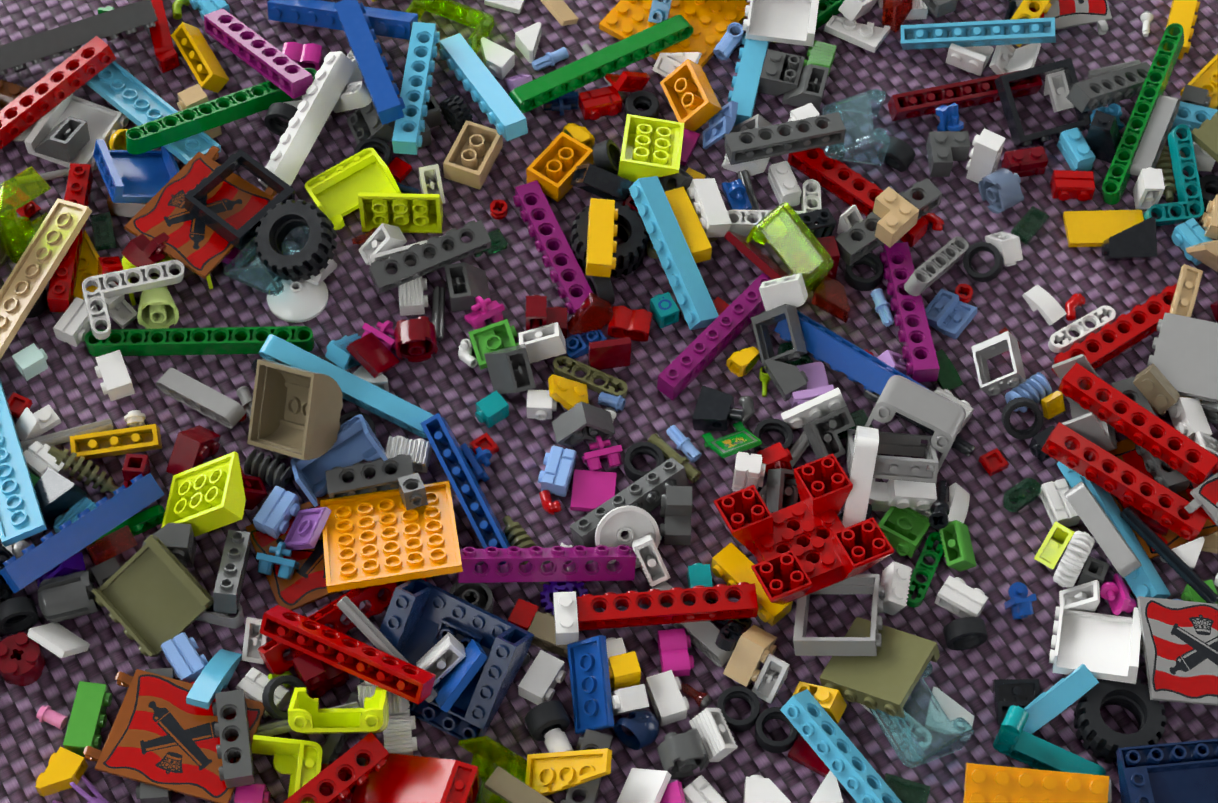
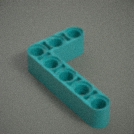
M1184 124L1176 126L1168 134V145L1178 202L1155 204L1143 214L1144 220L1152 217L1151 212L1156 213V226L1185 223L1191 218L1198 219L1204 213V203L1190 128ZM1176 132L1182 135V139L1177 137ZM1179 151H1182L1185 154L1186 158H1183L1180 155ZM1183 170L1188 172L1189 177L1183 174ZM1186 189L1192 192V196L1187 194ZM1189 208L1194 209L1195 215L1191 214ZM1170 210L1176 212V217L1171 215Z
M1018 706L1009 707L993 743L995 750L1039 770L1106 775V770L1100 765L1023 731L1029 716L1028 712Z

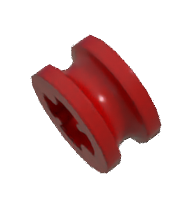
M500 199L492 201L490 204V215L492 218L498 220L505 218L508 213L507 203Z
M959 284L956 286L954 294L959 295V301L969 303L972 299L973 289L970 285Z

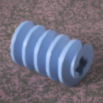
M1037 372L1026 379V382L1007 392L1005 400L1008 403L1015 398L1025 397L1038 404L1046 395L1052 394V388L1046 377ZM1019 407L1014 411L1017 412L1019 410L1024 413L1028 407Z

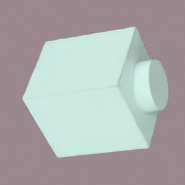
M34 343L12 355L16 368L26 381L48 369L46 362L48 359L47 354L42 348L38 349Z

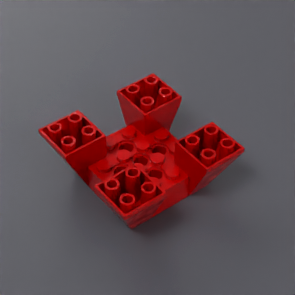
M834 454L795 468L794 476L801 502L776 512L770 513L754 485L714 500V504L731 534L756 557L758 563L752 565L751 568L771 603L784 605L866 571L894 553L893 547L874 517L847 528L842 524L838 514L850 494L853 484Z

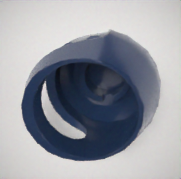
M634 710L629 713L628 718L618 719L613 726L618 739L633 750H640L656 741L660 730L657 718L647 710ZM621 726L627 727L634 734L632 736L626 735Z

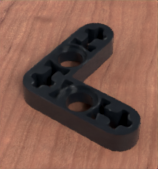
M712 599L706 601L709 604L716 603V601ZM750 618L713 620L724 626L720 630L715 644L724 651H733L740 636L751 627L752 620Z

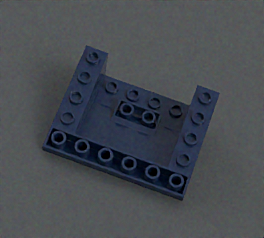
M421 578L409 580L395 588L379 630L403 657L414 666L448 632L461 642L465 648L472 639L480 644L488 659L447 713L439 708L435 699L430 703L424 700L420 704L409 701L410 706L408 708L410 709V715H415L416 718L475 748L480 745L534 638V634ZM440 681L433 687L434 690L438 686Z
M1218 739L1118 748L1116 751L1121 803H1218Z

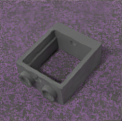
M784 304L751 317L763 365L766 359L779 362L796 361L801 358V355L807 353L796 306ZM787 319L794 349L775 356L767 326Z

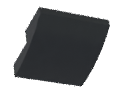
M1039 679L992 680L997 724H1002L1010 706H1018L1024 709L1040 695Z

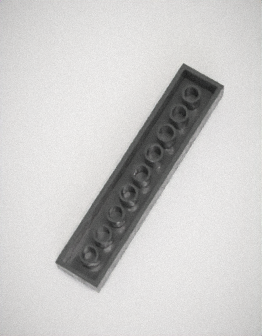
M138 1L1 45L0 76L8 74L7 70L11 68L14 71L27 68L26 64L30 62L33 65L45 62L44 58L51 56V59L64 56L63 52L67 50L70 53L76 52L95 36L111 41L119 38L118 34L123 32L129 35L138 32L137 28L142 26L144 29L154 27L158 18L152 1Z

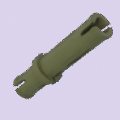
M656 433L649 437L647 442L658 446L666 460L672 457L685 467L687 478L692 483H695L701 477L702 473L689 463V459L682 457Z

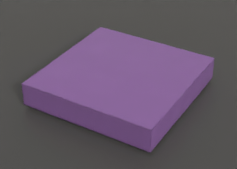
M328 507L299 510L285 538L286 549L301 550L315 548L331 510Z

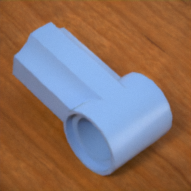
M737 22L728 25L727 32L713 49V53L718 59L727 61L736 47L742 44L743 26Z

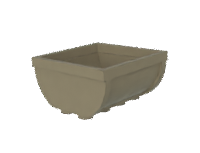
M258 359L247 444L301 460L316 459L324 455L336 442L341 426L339 421L343 408V394L339 385L333 378L325 374L287 366L270 360Z

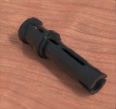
M940 480L936 483L937 500L930 506L929 524L935 529L945 528L948 524L950 508L947 502L950 485L949 483L946 484L945 480Z

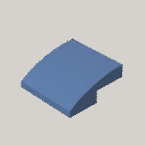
M730 101L721 107L722 110L709 119V127L703 131V149L709 148L724 138L725 134L730 133L737 117V102Z
M941 289L925 308L928 324L955 340L978 313L977 307L959 301V295Z

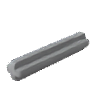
M1134 60L1088 71L1087 75L1090 79L1137 65L1141 62L1140 60Z

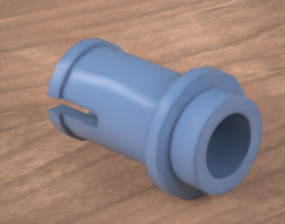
M601 391L598 397L599 405L614 408L615 411H622L624 409L626 399L622 395L615 396Z

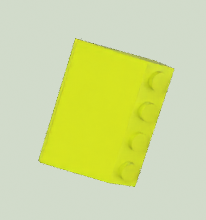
M627 114L618 176L635 182L638 178L658 176L659 178L679 173L685 123Z
M358 193L362 232H375V228L385 223L399 227L402 233H442L443 206L440 194Z
M234 451L173 475L161 528L168 523L191 524L194 536L196 537L242 520L246 498L238 453Z

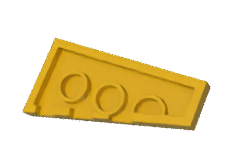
M605 748L527 754L525 784L541 795L548 796L611 774L612 750Z

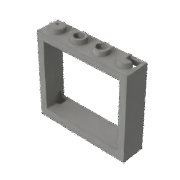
M847 429L845 452L849 476L854 455L855 438H853L852 434L856 433L855 429ZM879 431L878 454L923 457L924 459L877 455L873 478L936 483L939 462L936 450L931 444L932 436ZM921 439L928 440V444H922Z
M858 574L811 593L873 594L870 637H806L810 594L797 599L793 636L795 656H877V647L882 645L881 633H878V630L883 628L882 616H879V613L884 612V602L880 600V597L885 595V586L880 585L879 574Z

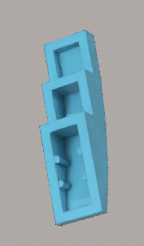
M220 649L196 679L186 697V704L209 709L213 699H216L215 693H220L222 689H226L242 659V654Z
M1081 664L1070 675L1062 678L1047 692L1041 693L1024 708L1029 716L1023 731L1029 734L1034 733L1099 683L1085 664Z

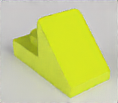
M1055 521L1034 559L1053 570L1075 532Z

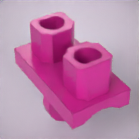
M481 296L475 298L476 304L471 306L472 312L464 316L465 321L476 330L485 327L484 320L490 318L493 324L504 320L502 311L505 310V307L496 300L491 302L490 298L483 300Z
M389 320L384 322V324L378 322L376 327L380 331L364 323L362 328L365 332L362 337L372 332L390 352L393 349L396 350L395 340L388 336L389 334L394 336L393 322Z
M598 435L595 436L596 442L589 444L590 450H597L586 452L582 456L583 463H587L590 471H599L602 469L600 459L607 458L609 468L620 466V454L623 450L621 445L604 448L611 445L610 440L602 441L601 436Z
M1115 573L1112 582L1106 581L1100 587V595L1103 599L1108 600L1113 614L1118 616L1122 611L1130 614L1134 607L1137 606L1135 599L1129 596L1131 593L1130 586L1124 583L1120 574Z

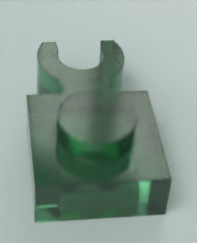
M500 229L488 233L491 239L490 248L474 254V257L481 256L484 251H487L490 255L507 249V242Z

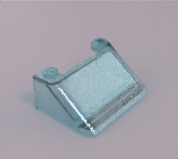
M878 89L869 90L823 107L822 115L839 112L846 128L844 143L824 146L826 156L831 159L878 166L883 164L890 139L884 129H873L872 116H878L882 102H884L886 97L885 91Z
M309 226L297 227L287 234L282 245L283 255H292L304 248L309 239ZM253 238L223 269V272L226 276L263 293L277 296L284 291V285L281 282L282 278L273 273L260 261V257L255 251L257 246L254 244Z
M931 662L927 665L903 706L904 718L890 716L877 709H869L901 762L910 768L961 750L974 734L973 728L964 718L959 717L952 721L948 719L926 684L924 678H927L933 670Z

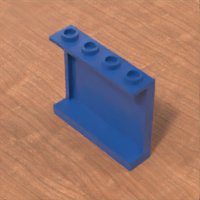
M96 139L93 157L113 203H148L180 171L177 160L163 146L161 151H147L142 154L133 155L127 150H108L104 139Z

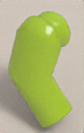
M189 0L174 1L172 4L174 19L179 20L182 18V6H188L190 4Z

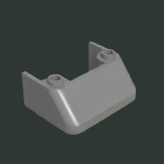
M1084 354L1052 365L1060 380L1076 363L1099 377ZM1063 395V398H1067L1070 403L1072 419L1062 424L1106 451L1117 449L1114 427L1105 421H1101L1092 412L1082 408L1077 402Z
M894 375L888 379L864 427H870L873 419L881 423H887L893 419L897 412L935 431L931 438V444L935 450L942 453L938 460L939 472L966 417L965 409L961 405L903 376Z

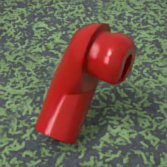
M927 213L923 216L929 223H933L932 229L934 231L943 230L944 220L936 214Z
M1073 294L1065 303L1066 320H1075V308L1085 304L1086 299L1081 294Z

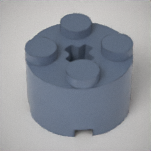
M1000 168L983 177L978 184L982 200H987L990 204L987 207L993 213L999 214L1024 200L1019 175L1012 173L1006 168Z

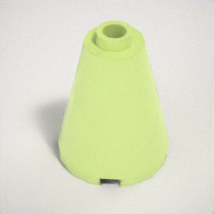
M167 286L142 291L137 311L139 325H143L145 329L169 328L173 324L175 326L179 319V311Z

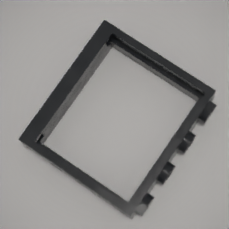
M1071 58L1002 75L994 81L1014 147L1019 145L1028 147L1037 140H1039V143L1051 140L1050 137L1052 136L1059 138L1061 132L1076 127L1080 131H1085V127L1091 124L1088 111L1081 113L1074 106L1078 119L1077 122L1025 135L1013 99L1010 84L1065 70L1070 92L1073 85L1079 82Z
M240 149L237 153L230 155L224 164L217 166L211 175L203 178L198 186L186 193L184 197L185 209L240 250L257 235L255 231L257 226L260 227L261 225L259 221L262 216L266 217L267 211L270 208H276V204L280 202L286 204L287 200L293 199L295 201V189ZM242 166L276 191L278 195L237 230L202 204L200 200Z

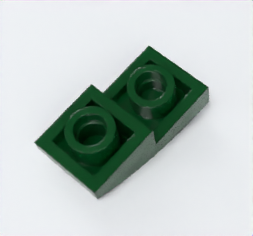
M943 349L937 351L936 356L940 367L937 382L940 388L950 391L963 385L959 374Z

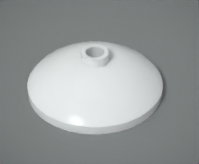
M278 276L270 284L267 291V303L271 312L279 319L291 323L306 322L317 317L325 309L328 302V289L324 281L317 286L302 279L299 282H293Z
M621 506L609 511L600 520L595 532V546L617 547L619 545H627L632 547L633 541L651 534L658 548L660 532L655 519L646 510L636 506ZM623 531H627L625 537H621ZM637 556L635 569L641 567ZM611 560L608 564L614 563L616 560Z

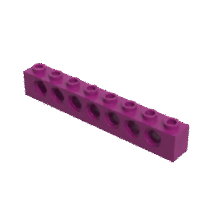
M221 8L204 15L205 32L291 98L295 99L307 94L306 91L313 82L310 72L306 71L225 9Z
M538 181L515 187L514 204L520 208L523 222L528 224L529 235L531 238L534 237L538 253L541 252L543 255L542 260L545 268L549 267L551 280L558 286L559 297L566 302L565 308H567L568 315L571 314L574 321H578L597 314L598 302Z
M908 242L895 243L890 248L884 244L883 252H880V260L884 264V279L888 281L887 293L892 297L891 309L895 311V326H899V342L903 343L902 355L904 359H907V375H910L911 379L918 383L937 381L940 367L921 294L919 296H912L904 289V284L915 271Z
M762 273L658 375L657 390L673 401L752 322L751 317L759 315L765 309L759 287L762 282L772 279Z
M578 545L569 548L562 546H553L552 548H542L540 546H532L530 548H519L516 546L497 548L491 546L486 549L465 547L460 549L463 572L456 573L458 583L634 580L636 555L633 548L627 545H619L617 547H607L604 545L585 547ZM594 560L591 564H586L588 561ZM616 560L614 563L608 564L609 561ZM528 561L527 564L520 565L522 562ZM545 561H551L550 563H548V564H546V565H543V564H542V563L545 562ZM566 561H572L570 564H564ZM478 562H485L480 566L476 565ZM500 562H506L504 565H498Z

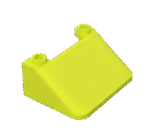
M374 148L363 149L311 178L304 185L315 206L332 221L334 230L342 229L345 226L343 217L359 208L358 193L401 194L391 171Z

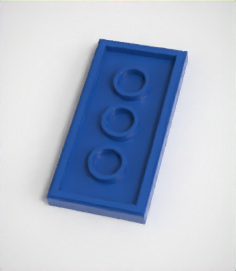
M598 635L567 644L575 734H585L586 729L597 731L613 727L614 717L606 636Z

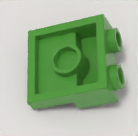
M508 319L468 332L481 370L488 368L485 353L519 345V342L516 343L514 339L518 337L514 325H509Z
M891 506L878 524L891 546L896 549V552L901 556L908 555L910 557L918 549L923 537L931 527L928 517L909 507L900 509L896 506Z

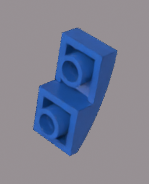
M595 324L580 335L576 332L566 338V352L570 358H578L589 353L590 342L607 340L599 326Z

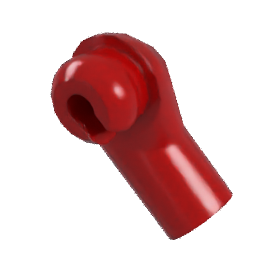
M543 490L539 493L544 511L554 515L562 510L559 501L552 502L549 490Z

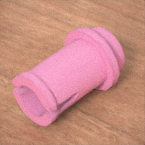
M49 705L41 706L36 716L39 722H47L60 730L65 727L68 721V716L52 710Z

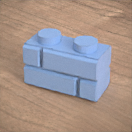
M552 446L550 453L546 452L543 465H546L545 471L541 470L538 478V483H541V491L549 490L550 494L562 497L567 495L577 459V452L575 450Z
M276 485L253 519L255 529L278 539L281 533L284 534L287 531L291 517H295L300 510L298 496Z
M185 632L161 644L163 654L180 681L195 682L208 664L204 654L199 656L196 650L199 647L194 638H188Z

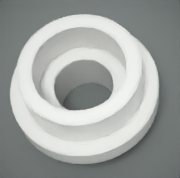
M140 410L129 411L124 416V421L127 422L129 427L141 426L146 419V415L141 413Z

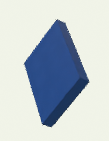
M474 639L465 648L466 657L446 674L435 688V691L438 693L435 701L439 708L446 713L488 659L480 644Z

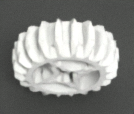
M1079 530L1074 533L1053 576L1054 582L1062 587H1074L1095 544L1094 537Z

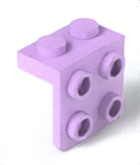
M822 362L797 366L799 371H804L808 382L806 390L792 392L789 399L791 408L834 389V386L828 383L825 367Z

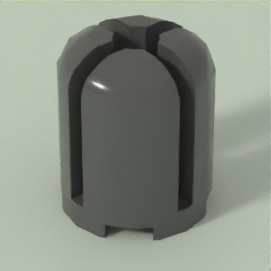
M82 570L45 579L39 584L37 593L38 603L43 616L48 622L57 623L94 614L100 610V605L94 600L95 595L91 591L95 589L93 584L95 580L91 570Z

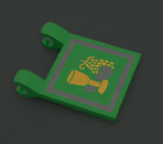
M742 422L732 424L736 432L718 439H714L710 432L702 435L705 441L704 447L711 448L722 458L762 445V441L745 429Z

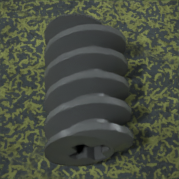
M254 449L244 463V473L260 477L262 482H266L268 486L275 487L277 485L281 488L286 486L293 473L292 467L290 466L285 470L286 463L283 462L279 465L278 459H274L271 463L272 457L270 455L264 459V452H260L256 456L257 452Z

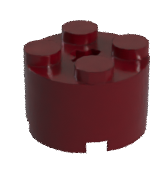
M420 316L417 319L399 320L396 322L394 337L398 358H408V362H422L430 359L431 354L434 352L435 354L437 353L436 329L428 317Z
M24 632L8 636L0 642V674L5 682L11 685L27 686L40 678L45 666V658L37 642L29 638L27 633Z

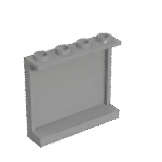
M1165 312L1163 320L1159 319L1157 331L1160 333L1159 337H1154L1152 349H1155L1154 355L1149 356L1147 367L1153 363L1180 395L1218 403V323Z

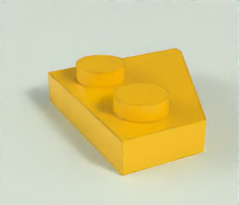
M554 374L548 378L549 396L556 402L561 403L565 409L570 410L581 401L589 404L586 384Z

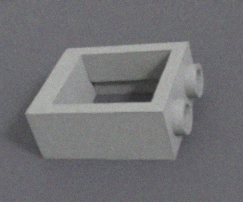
M1009 331L971 346L980 389L989 397L998 395L1006 389L1017 387L1019 384L1027 381L1018 341ZM1010 351L1014 372L991 381L987 359Z

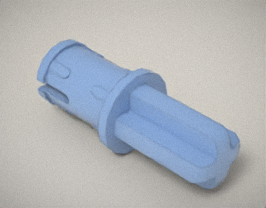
M561 47L554 52H547L545 56L532 61V67L536 71L550 65L553 67L555 63L569 58L568 51L565 47Z
M881 288L874 289L870 295L876 306L875 311L879 313L883 325L889 327L894 324V318L890 311L891 305L887 302Z
M672 425L666 430L667 435L677 445V449L681 450L691 463L700 458L702 453L690 442L691 439L689 437L686 438L676 425Z

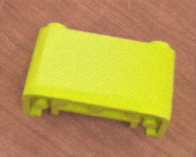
M376 686L372 697H365L364 708L319 709V698L312 699L309 697L306 687L294 688L288 708L289 726L292 730L305 734L380 733L387 728L389 721L388 691Z

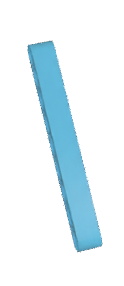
M268 335L259 351V355L262 358L287 366L328 375L339 385L343 399L422 438H427L420 423L434 416L433 414L275 335Z

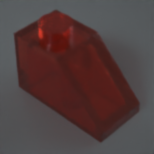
M883 0L882 25L891 26L890 30L897 32L911 11L913 0Z
M826 276L813 292L812 304L846 323L849 318L850 306L844 285Z
M590 293L567 323L569 333L575 335L602 329L605 324L612 320L613 310L611 304Z
M128 525L89 544L86 548L95 565H98L138 544Z

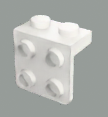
M951 43L945 63L981 76L993 54L994 48L991 46L961 47Z
M1028 44L1017 49L1012 45H996L989 67L997 75L1033 68L1041 44Z

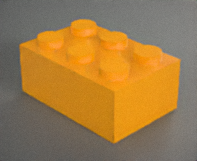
M689 59L660 82L678 122L685 123L684 128L695 132L722 110L702 67Z
M561 132L526 169L527 183L537 180L543 193L559 202L573 187L570 184L576 167L585 164L593 165V149Z

